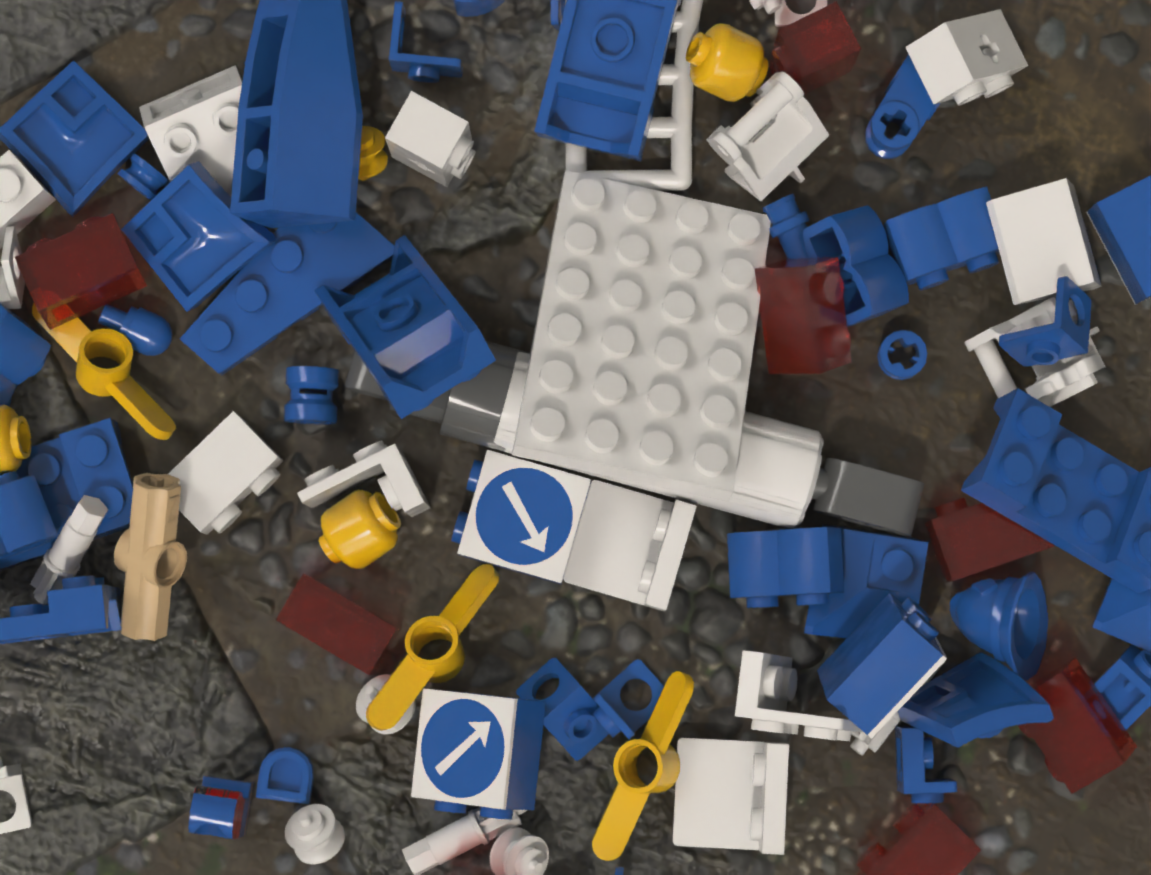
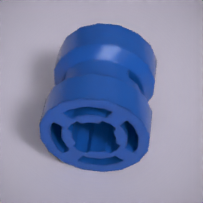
M316 366L287 367L285 384L291 390L290 400L284 405V421L298 424H337L338 407L333 403V391L339 387V370ZM300 391H301V392H324V394H308V393H300Z

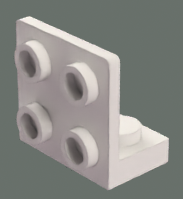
M236 65L139 107L144 128L170 182L189 164L200 161L210 175L231 196L238 108L243 81Z
M383 441L375 442L353 454L357 463L341 471L335 469L334 465H331L311 474L304 479L308 487L297 493L303 504L314 508L385 472L386 475L377 479L391 508H394L395 511L403 508L404 512L411 517L431 508L403 451L395 443L387 447Z
M593 480L590 484L563 577L564 581L665 612L697 506L675 500L673 503L602 481Z
M743 650L735 716L752 718V730L798 735L799 725H805V737L849 742L851 731L863 732L849 719L786 711L787 701L793 700L797 688V671L791 668L792 658Z
M679 738L677 741V754L680 760V773L675 782L673 843L676 846L759 850L762 854L784 855L789 744Z

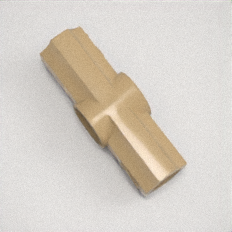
M144 473L134 476L130 526L120 536L114 551L116 567L125 572L121 634L134 640L148 639L155 641L167 636L171 588L181 578L186 567L187 551L184 545L176 541L181 492L180 479L168 474Z

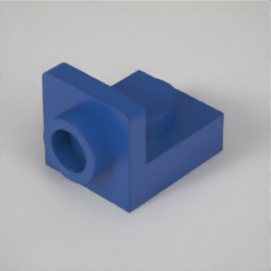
M1132 644L1078 700L1116 738H1119L1151 706V653L1146 650L1140 651Z
M896 726L897 791L903 794H911V803L944 802V793L957 792V781L951 778L925 779V770L933 769L934 754L931 737H923V731L913 726Z

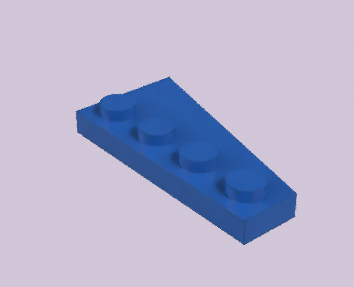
M357 212L354 221L279 227L274 232L277 240L240 270L181 336L180 340L222 376L278 338V335L300 320L303 321L319 310L322 303L315 293V289L326 285L340 291L348 290L384 262L386 264L392 260L395 246Z

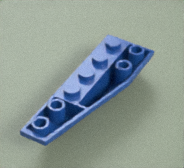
M347 0L259 1L245 61L238 108L230 214L268 228L355 220L363 112Z

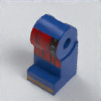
M203 776L202 786H196L192 798L188 826L189 833L218 836L233 840L246 836L254 782Z

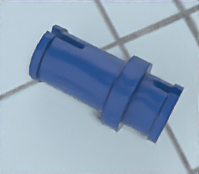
M794 193L763 207L762 209L767 214L772 225L769 228V233L772 239L778 238L795 274V279H800L815 272L816 270L806 253L803 240V229L808 227L806 223L810 221V218L806 211L800 212Z

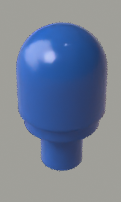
M106 304L98 320L99 324L122 333L128 338L134 351L146 356H156L165 352L172 342L173 333L168 321L162 316L142 307L137 309L131 306L127 313Z

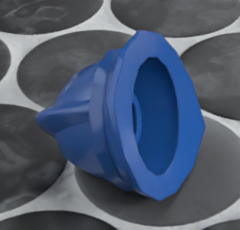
M1031 571L1021 578L1008 576L1005 580H993L991 578L973 583L966 590L957 592L952 597L949 610L952 620L970 642L993 654L995 660L1007 663L1013 672L1024 681L1037 674L1046 648L1048 612L1043 585L1035 572Z

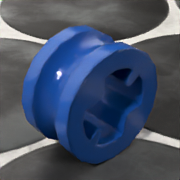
M133 153L130 157L132 162L130 168L126 170L120 169L117 174L151 201L157 195V191L161 187H166L170 181L149 163Z
M906 330L896 331L887 336L879 346L877 353L878 365L883 373L897 380L910 379L921 371L927 359L926 344L921 337L912 331ZM900 341L903 348L911 346L914 348L916 357L913 356L909 360V362L914 364L913 367L904 369L901 363L891 364L888 354H892L895 351L890 346L892 343Z

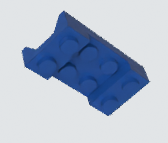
M567 0L534 130L538 137L641 161L654 112L653 104L677 7L680 6L681 0Z
M405 235L395 241L390 273L355 295L326 285H322L314 290L332 322L348 345L350 344L360 357L400 419L414 411L426 408L436 397L461 382L473 379L482 369L496 361L477 325Z
M1019 388L998 398L993 409L1000 418L999 424L986 456L966 478L961 491L1134 592L1141 593L1151 589V467L1139 472L1059 425L1062 417L1061 413Z
M107 418L59 434V438L31 447L30 456L22 460L21 466L16 471L19 479L31 475L35 476L58 535L47 544L12 557L1 559L0 571L44 557L47 550L52 548L67 519L72 515L78 502L84 495L99 498L109 509L98 527V532L93 540L129 528L133 481L122 450L121 433L116 420Z
M80 576L62 579L63 589L47 591L48 605L30 604L9 607L10 617L0 618V644L122 630L120 588L105 585L104 577Z

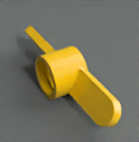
M51 293L39 296L33 303L32 314L36 321L77 362L76 379L79 385L88 393L96 396H113L147 433L160 440L169 439L176 429L174 421L130 376L133 348L128 338L112 329L91 331L58 296ZM95 357H108L115 360L119 366L105 369L93 365L89 360Z
M483 564L474 569L439 616L421 618L409 628L405 636L406 656L366 709V719L374 729L383 731L394 727L427 682H446L454 678L461 671L465 661V652L459 635L499 582L500 575L492 565ZM443 639L452 642L449 651L438 659L426 660L418 657L422 647L430 641Z
M676 671L669 676L641 738L624 743L615 755L613 769L618 783L592 838L593 851L602 860L612 861L621 856L649 794L667 791L678 779L680 760L670 742L693 694L694 681L689 674ZM646 747L652 750L658 763L657 774L649 785L641 781L636 769L638 756Z

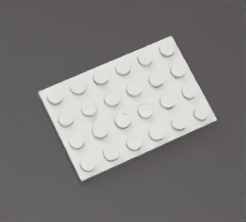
M565 170L512 456L729 502L734 492L771 222L768 216Z

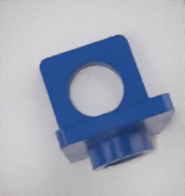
M395 1L389 62L392 71L407 72L408 79L425 83L439 82L440 76L462 77L463 66L461 59L402 53L406 11L403 2Z
M1068 276L1059 277L1057 280L1054 323L999 336V346L1024 367L1052 365L1060 359L1087 354L1091 318L1090 297ZM1069 298L1073 300L1077 309V324L1074 323L1069 312Z
M551 658L516 690V694L520 699L546 701L543 725L576 761L582 759L609 734L592 715L599 708V705L557 658ZM551 678H559V686L551 696L542 700L536 699L537 690L545 681Z
M634 660L593 697V700L600 707L592 715L613 738L622 731L630 739L635 735L634 732L650 719L664 686L641 660ZM632 679L645 681L652 691L651 702L640 711L629 710L623 705L620 698L621 688L627 681Z

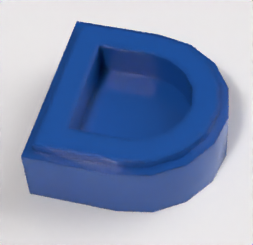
M282 747L270 752L262 761L259 770L256 798L311 804L314 766L310 758L302 750L293 747Z

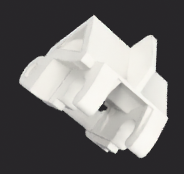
M783 71L775 73L757 90L758 96L750 103L752 108L732 127L727 126L726 128L721 125L706 139L712 149L728 164L725 168V173L760 201L788 175L802 183L805 178L797 166L829 136L812 106L803 97V90Z
M1055 297L964 342L969 352L975 351L998 398L1017 389L993 340L997 339L999 343V336L1054 323ZM1071 299L1069 300V312L1072 320L1077 324V309ZM1098 326L1090 329L1087 354L1060 359L1052 365H1033L1032 368L1037 376V381L1025 388L1027 394L1051 407L1097 384L1098 382L1093 373L1105 367L1091 339V336L1100 331Z

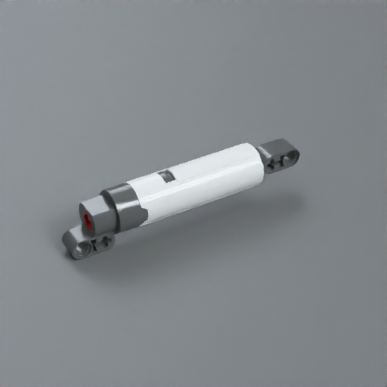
M486 341L496 359L495 362L482 369L473 379L461 382L436 397L426 408L414 411L409 415L441 423L440 435L512 454L530 352ZM354 350L344 388L388 401L374 377ZM747 411L744 413L734 492L729 502L563 467L788 529H794L801 524L811 499H815L813 511L909 537H911L925 485L914 479L833 458H826L824 468H820L824 440L819 431Z

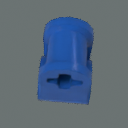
M909 54L884 92L886 95L865 130V143L868 149L875 156L882 159H895L902 156L916 138L926 120L929 121L940 105V103L933 104ZM890 122H894L900 127L893 139H889L883 134Z

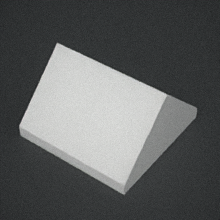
M1067 178L986 202L1014 305L1056 297L1057 280L1059 277L1068 276L1082 291L1102 287L1074 185Z

